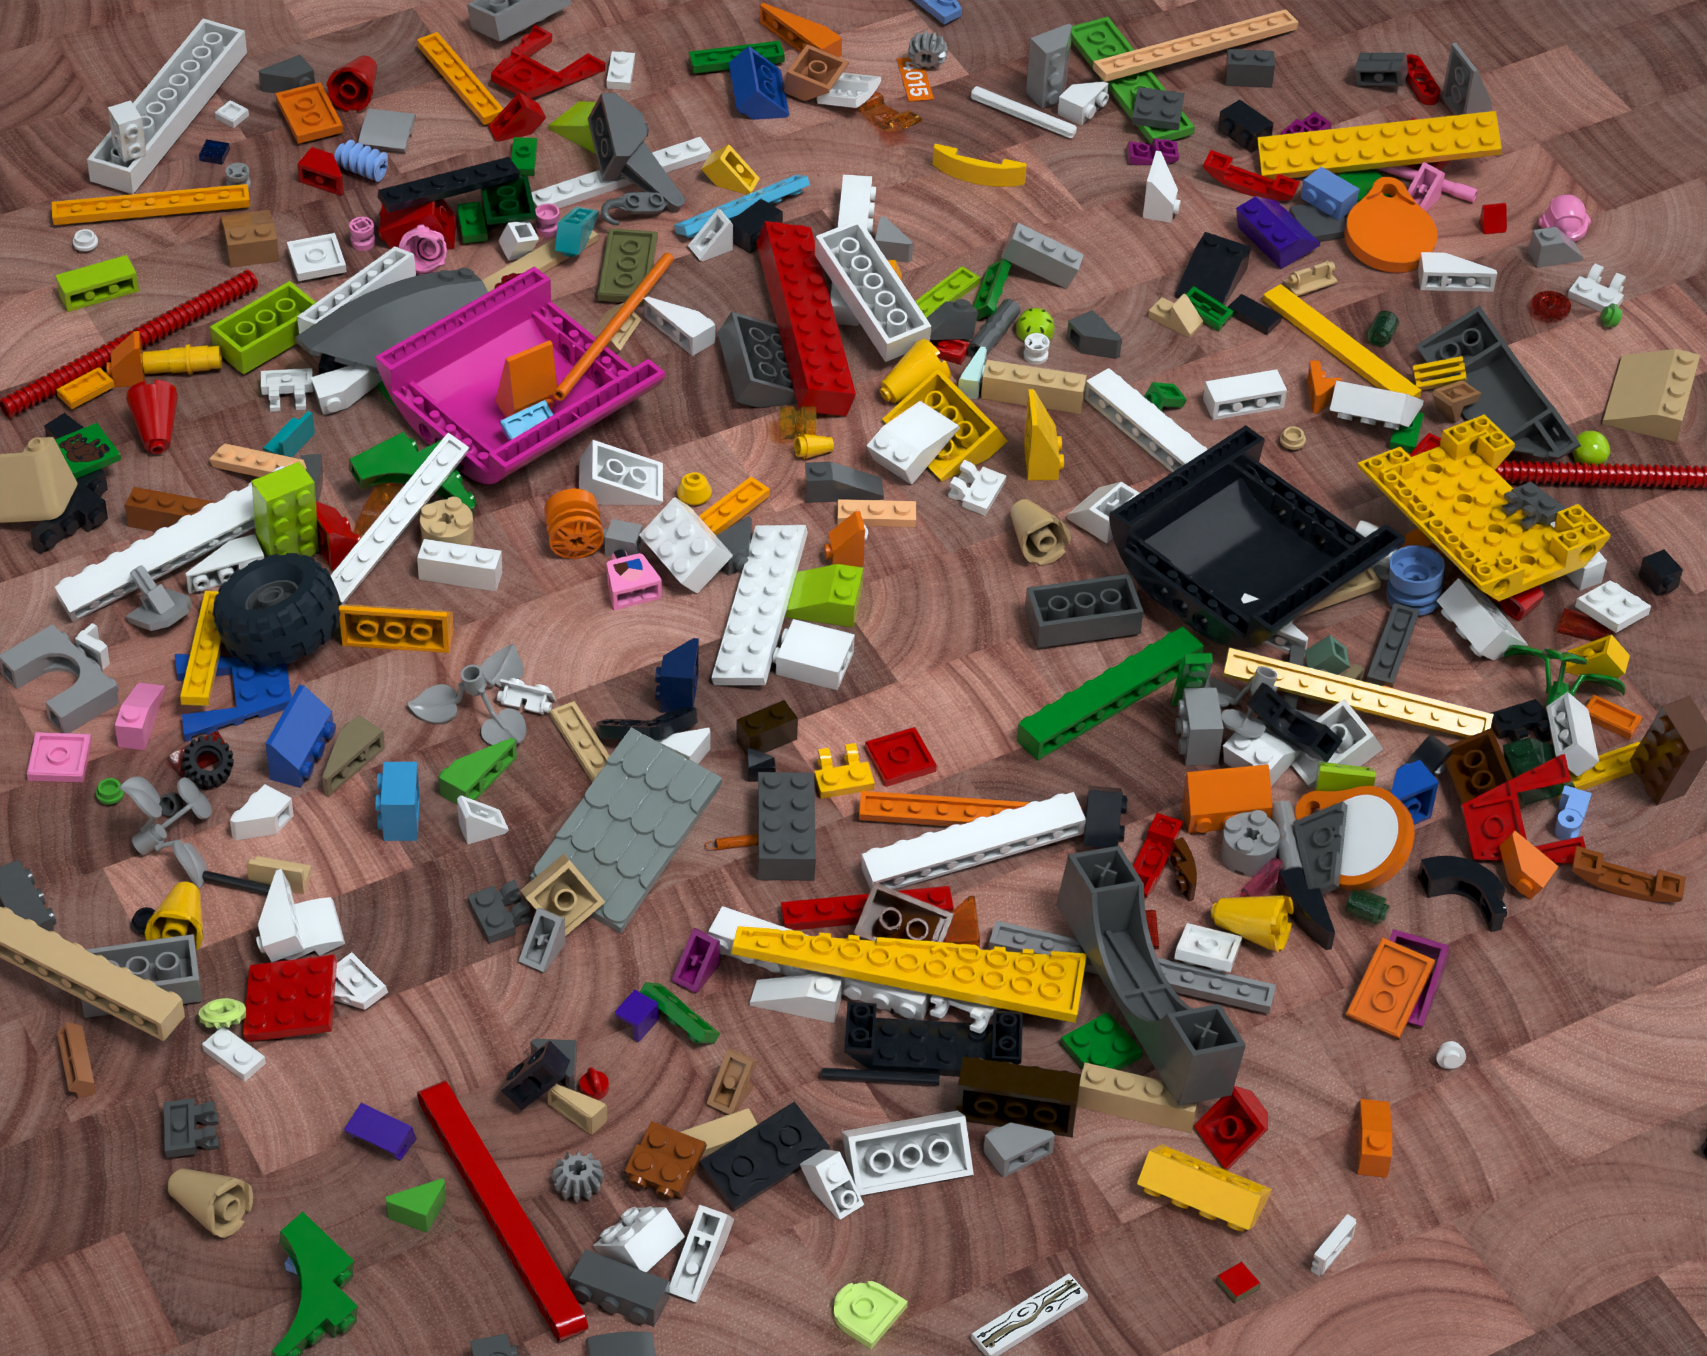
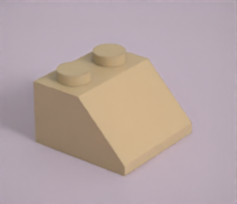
M564 853L521 889L525 898L536 910L537 908H542L565 918V936L605 903L604 899Z

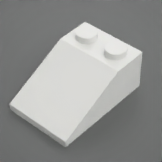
M919 401L884 425L868 443L867 448L875 462L912 485L960 427Z
M592 440L579 458V489L592 493L597 499L598 504L661 505L663 502V463Z
M1345 699L1315 720L1327 725L1343 740L1328 763L1362 766L1383 750L1376 737ZM1301 751V754L1291 765L1309 788L1315 786L1318 761H1324Z

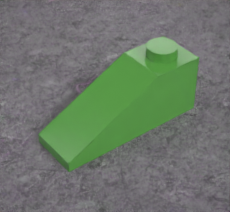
M509 738L459 758L448 768H444L438 778L440 796L457 804V798L460 795L476 801L517 758L516 740Z

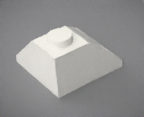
M1156 151L1147 179L1143 218L1171 223L1173 215L1179 213L1181 200H1177L1178 189L1161 151Z

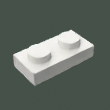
M612 51L607 76V89L630 90L635 53Z
M221 1027L202 1043L203 1051L244 1082L266 1064L265 1056L225 1027Z

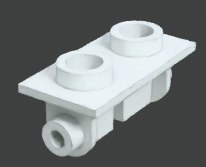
M510 678L509 681L500 679L504 691L498 692L497 701L501 702V705L520 709L522 701L527 700L524 708L526 711L544 715L545 713H550L552 703L549 701L556 702L553 692L547 686L536 684L533 687L525 685L523 681L515 678Z

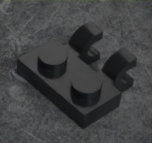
M1537 699L1490 713L1493 714L1491 727L1500 739L1508 737L1516 751L1526 748L1527 744L1523 738L1528 737L1529 732L1527 730L1532 729L1540 744L1550 741L1551 737L1547 733L1548 730H1551L1548 714Z

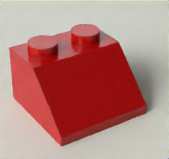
M316 501L319 553L333 571L336 570L359 542L360 537L357 533L354 534L352 532L348 519L342 517L336 508Z

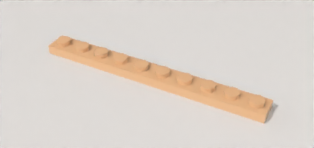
M1285 9L1094 61L1093 70L1104 82L1293 31L1297 29L1298 21Z

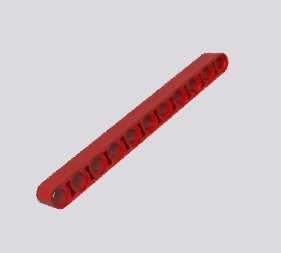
M444 1080L418 1091L417 1098L421 1109L557 1341L561 1342L588 1330V1322L582 1308L447 1081Z

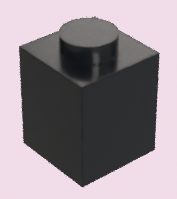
M1663 549L1643 557L1638 576L1659 596L1678 588L1683 569Z

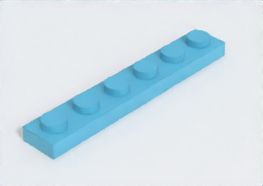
M793 175L674 224L676 234L685 235L687 238L695 237L717 209H720L731 221L759 199L774 204L782 201V197L785 195L799 194L803 191L802 188L810 185L808 176Z

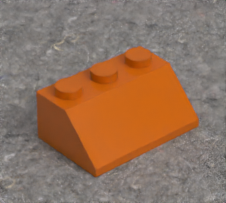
M1268 764L1186 772L1181 809L1188 834L1224 830L1225 822L1228 818L1239 813L1253 812L1254 810L1264 811L1267 817L1271 819L1273 806L1270 768Z

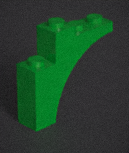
M403 431L350 458L349 471L361 490L381 484H406L442 440L419 451L413 438H408ZM455 468L435 494L445 500L450 497L460 498L462 503L470 508L474 516L475 506L477 505L476 500L470 491L466 492L462 485L463 480Z
M303 1211L280 1231L279 1244L289 1255L299 1279L301 1301L292 1326L282 1341L272 1350V1356H302V1350L309 1344H317L324 1337L326 1331L335 1338L341 1332L347 1333L357 1322L358 1305L340 1289L346 1286L353 1278L354 1260Z

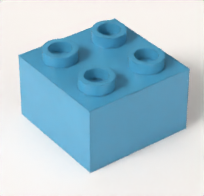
M383 762V773L377 774V789L381 790L379 795H376V812H381L377 816L378 830H383L384 841H418L420 790L417 762Z

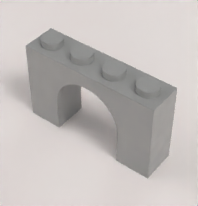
M53 624L0 654L1 673L16 689L45 673L53 671H64L78 677L73 686L45 702L49 721L61 733H70L119 704L117 694L119 687L112 677L108 678L96 662H91L87 658L81 647H76L71 642L69 636L64 631L60 632Z

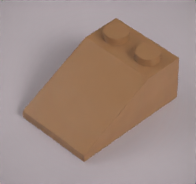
M269 209L221 216L230 268L279 261L277 236Z

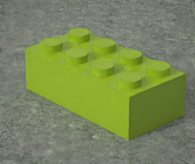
M288 281L210 326L212 346H220L222 357L244 375L297 344L295 342L296 336L299 335L297 316L316 302L292 282Z
M296 462L252 480L256 538L264 558L274 554L286 555V553H298L299 556L307 555L311 557L318 553L315 482L301 462Z

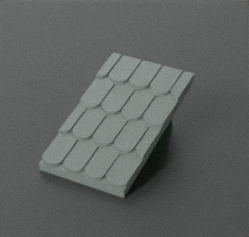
M631 727L607 759L604 768L587 789L584 798L558 831L555 840L535 865L534 871L530 875V882L564 853L605 901L590 916L622 934L722 785V777Z

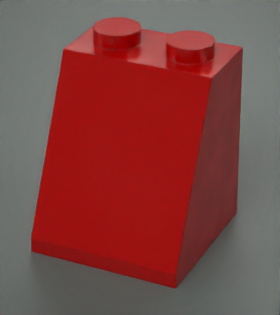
M445 198L388 213L383 204L381 205L378 234L381 240L388 244L390 249L393 247L399 248L404 234L417 228V225L422 224L444 236L447 250L455 247L456 214Z

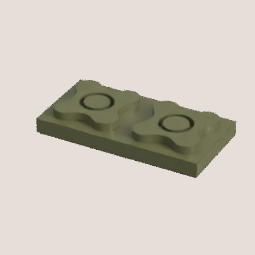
M609 228L598 290V301L624 303L653 268L658 232Z

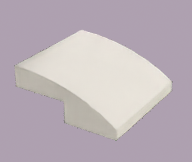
M842 73L829 93L817 97V103L857 108L873 95L881 83V77Z
M331 897L294 904L304 952L286 957V960L297 959L314 950L320 956L345 944L334 901Z

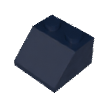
M693 638L665 654L662 666L656 667L655 683H660V685L656 686L655 701H660V712L668 713L677 708L694 707L699 677V638Z

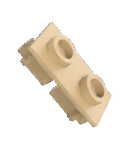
M1324 261L1313 266V270L1306 268L1292 272L1288 279L1283 280V282L1293 294L1300 296L1338 283V280L1332 275V271H1335V264L1332 261Z

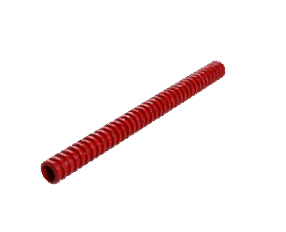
M244 270L243 273L231 277L230 280L219 283L217 287L214 286L211 290L200 293L198 297L195 296L192 300H187L185 304L181 303L179 307H173L172 310L166 311V314L162 313L159 317H154L153 321L149 320L146 324L135 327L133 331L130 330L126 334L120 335V338L116 337L113 341H108L107 345L103 344L100 348H95L93 352L89 351L87 355L80 356V359L76 358L73 362H68L67 366L62 365L60 369H55L53 373L49 372L46 376H41L40 380L36 379L33 383H28L26 387H20V391L15 390L13 394H7L6 398L1 397L0 408L8 418H13L15 414L19 415L22 411L28 410V407H34L35 403L40 404L42 400L45 401L49 397L55 396V393H57L56 389L98 367L106 369L107 362H111V351L134 331H139L141 347L146 348L148 344L152 345L155 341H160L161 337L165 338L168 334H173L174 330L179 331L181 327H186L187 323L192 324L194 320L198 321L200 317L213 313V310L216 311L220 307L226 306V303L230 304L233 300L235 301L239 297L245 296V293L249 294L252 290H257L258 281L256 276L250 270Z
M1503 460L1495 469L1506 482L1509 481L1511 484H1514L1515 481L1518 484H1522L1525 481V483L1533 482L1534 484L1539 482L1546 484L1549 482L1551 485H1554L1555 482L1558 485H1562L1565 482L1566 485L1571 483L1574 485L1579 483L1586 485L1589 483L1590 486H1594L1595 483L1598 486H1602L1603 483L1606 486L1611 484L1613 486H1618L1619 484L1626 486L1629 484L1630 487H1633L1635 484L1638 487H1642L1643 484L1645 487H1650V485L1658 487V485H1661L1663 488L1667 485L1670 488H1673L1675 485L1681 488L1684 485L1685 488H1690V486L1698 488L1700 486L1702 489H1705L1707 486V466L1699 468L1697 465H1694L1693 468L1690 465H1686L1683 468L1682 465L1677 467L1675 465H1670L1669 467L1662 465L1659 467L1658 464H1654L1651 467L1650 464H1646L1643 467V464H1638L1637 466L1630 464L1627 466L1624 463L1621 466L1618 463H1615L1613 466L1610 463H1606L1603 466V463H1598V465L1590 463V465H1587L1585 462L1582 465H1579L1578 462H1575L1574 465H1571V462H1567L1564 465L1563 462H1558V464L1550 462V464H1547L1546 461H1543L1542 464H1539L1538 461H1535L1532 464L1531 461L1523 463V461L1518 463L1510 461V463H1507L1506 460Z

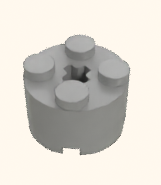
M1262 810L1239 813L1228 818L1225 822L1220 856L1222 862L1234 873L1235 870L1244 872L1243 876L1255 877L1267 873L1272 868L1277 856L1280 838L1278 827Z

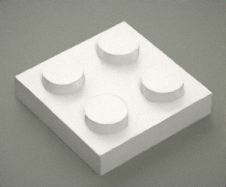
M335 233L287 242V250L298 281L347 272Z
M1611 580L1577 598L1575 605L1576 608L1615 633L1649 615L1651 606L1642 601L1638 596L1631 594Z
M1187 923L1176 948L1174 959L1181 960L1188 965L1198 964L1210 967L1217 972L1226 971L1231 973L1241 946L1242 936Z

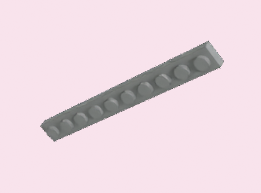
M1000 921L995 922L989 941L990 950L996 946L1006 947L1008 952L1022 953L1023 949H1034V954L1050 955L1051 951L1086 954L1077 939ZM1086 956L1084 971L1098 974L1090 959ZM1157 958L1165 977L1177 993L1270 1014L1276 989L1275 984Z

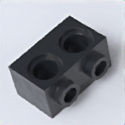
M549 1040L508 1072L501 1091L522 1111L563 1080L570 1060Z

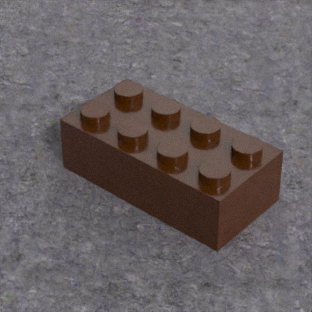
M1691 696L1663 705L1630 759L1634 773L1639 775L1645 785L1647 794L1653 798L1657 806L1684 796L1707 760V722Z

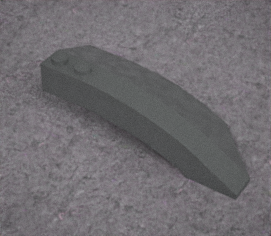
M468 268L450 271L441 270L440 272L406 278L373 290L344 304L296 336L295 342L311 355L320 357V354L324 353L334 356L335 362L355 367L356 363L362 364L370 372L380 374L375 362V356L485 295L488 291L483 281Z
M1480 305L1416 345L1427 363L1463 356L1467 377L1466 383L1482 394L1478 402L1464 406L1461 413L1467 421L1485 414L1515 443V448L1511 452L1559 460L1581 446L1554 405L1550 403L1518 361ZM1461 373L1446 375L1445 377H1440L1438 379L1461 375Z

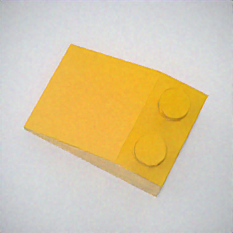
M1028 389L1024 435L1028 481L1058 480L1059 470H1064V455L1059 454L1062 451V437L1057 436L1056 425L1035 390Z

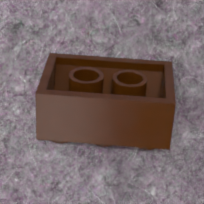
M1492 728L1448 745L1452 749V755L1445 763L1462 804L1513 779ZM1518 792V802L1520 809L1525 807Z

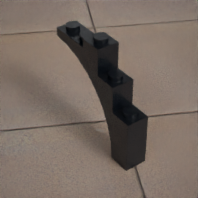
M66 413L61 414L44 425L46 437H54V439L84 428ZM99 469L77 478L78 484L65 511L55 519L42 521L30 531L33 549L37 553L42 554L49 548L54 547L58 542L75 533L79 528L90 532L108 520L106 502L100 497L108 490L105 471Z

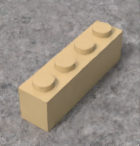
M987 360L982 380L981 399L1027 406L1028 389H1034L1045 409L1081 414L1087 375Z
M1085 1063L1080 1080L1077 1107L1192 1133L1199 1102L1178 1106L1163 1080Z

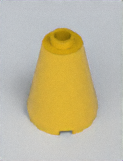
M924 338L916 341L882 380L879 391L884 400L887 402L891 401L892 403L902 401L937 368L949 379L951 378L948 364L945 360L940 362L937 357L940 352L931 342Z
M179 882L173 886L148 920L145 929L146 941L194 934L197 951L203 941L200 890L193 883Z
M1284 895L1220 898L1218 903L1215 902L1212 906L1211 919H1214L1215 925L1222 929L1242 936V938L1268 950L1279 952V950L1285 948L1290 935L1292 923L1288 922V913L1293 914V901L1291 897Z

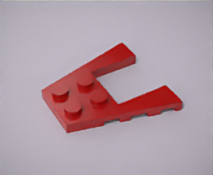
M534 25L531 33L525 34L521 39V44L511 50V55L507 59L504 58L491 72V81L516 95L520 92L531 99L605 71L606 63L587 53L558 73L529 57L551 43L553 37L552 33Z
M1565 754L1559 755L1460 805L1472 859L1503 861L1499 846L1514 831L1527 840L1517 793L1570 782L1571 778ZM1583 836L1534 846L1554 863L1572 864L1576 847L1586 848Z

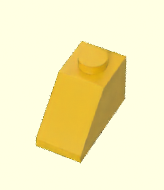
M729 144L710 154L701 168L716 186L746 195L752 193L760 180L756 173Z
M1611 634L1568 650V653H1573L1587 659V664L1567 662L1565 672L1577 676L1591 673L1619 678L1626 673L1630 655Z

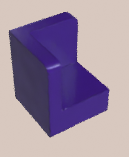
M634 989L617 1008L615 1016L633 1026V1039L640 1042L657 1023L659 1012L658 1002Z

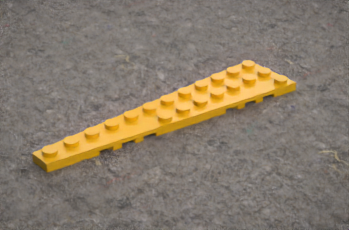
M737 926L731 953L732 955L1076 1023L1087 956L1084 953L1051 951L1050 955L1034 954V949H1023L1022 953L1008 952L1006 947L996 946L992 950H983L977 945L971 944L959 945L946 942L877 937L876 941L859 940L858 935H848V939L831 938V933L820 932L817 936H806L802 931H782L779 929Z

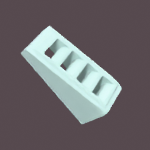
M986 347L979 348L959 378L958 388L969 399L977 400L979 397L986 366Z

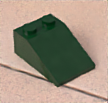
M519 176L518 180L480 189L483 215L488 225L537 219L528 176Z

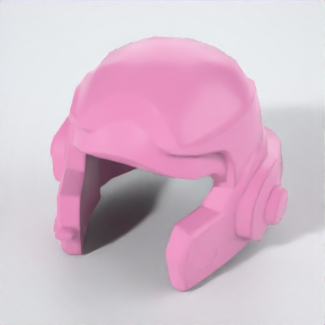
M1559 195L1553 198L1545 214H1542L1541 218L1538 219L1541 229L1557 227L1574 242L1579 241L1586 235L1588 226L1591 223V219L1585 212L1584 204L1574 195Z
M422 224L417 225V228L404 234L399 248L414 254L416 275L434 273L436 269L445 265L447 248L444 236L441 233L430 230L429 227H425Z

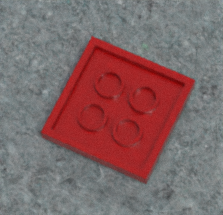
M335 955L250 965L246 998V1018L244 1019L243 1030L245 1041L251 1042L332 1032L337 970Z

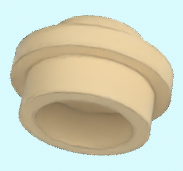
M1291 426L1282 432L1280 442L1287 449L1297 450L1305 445L1306 437L1302 429Z

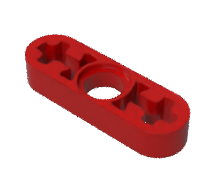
M1407 54L1408 74L1405 80L1422 104H1437L1440 98V87L1421 58L1417 55ZM1416 78H1420V79H1424L1425 81H1418V80H1415V79H1416Z

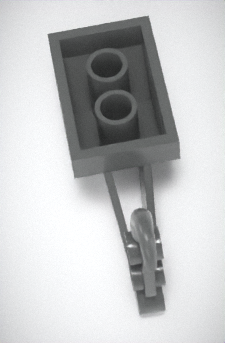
M601 93L588 117V122L602 181H616L622 175L644 191L629 192L617 199L607 200L601 207L603 219L612 225L620 224L618 220H614L609 216L608 212L610 209H620L630 214L660 213L664 208L671 212L680 211L685 203L684 196L644 142L648 136L649 128L648 124L644 121L643 113L616 93Z

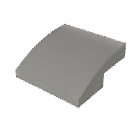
M369 108L362 125L358 143H362L363 147L370 146L371 150L378 149L379 151L406 154L409 137H412L416 114Z

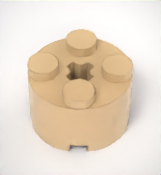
M450 497L422 507L420 515L422 543L424 539L467 546L474 542L473 515L470 508L462 503L460 498Z

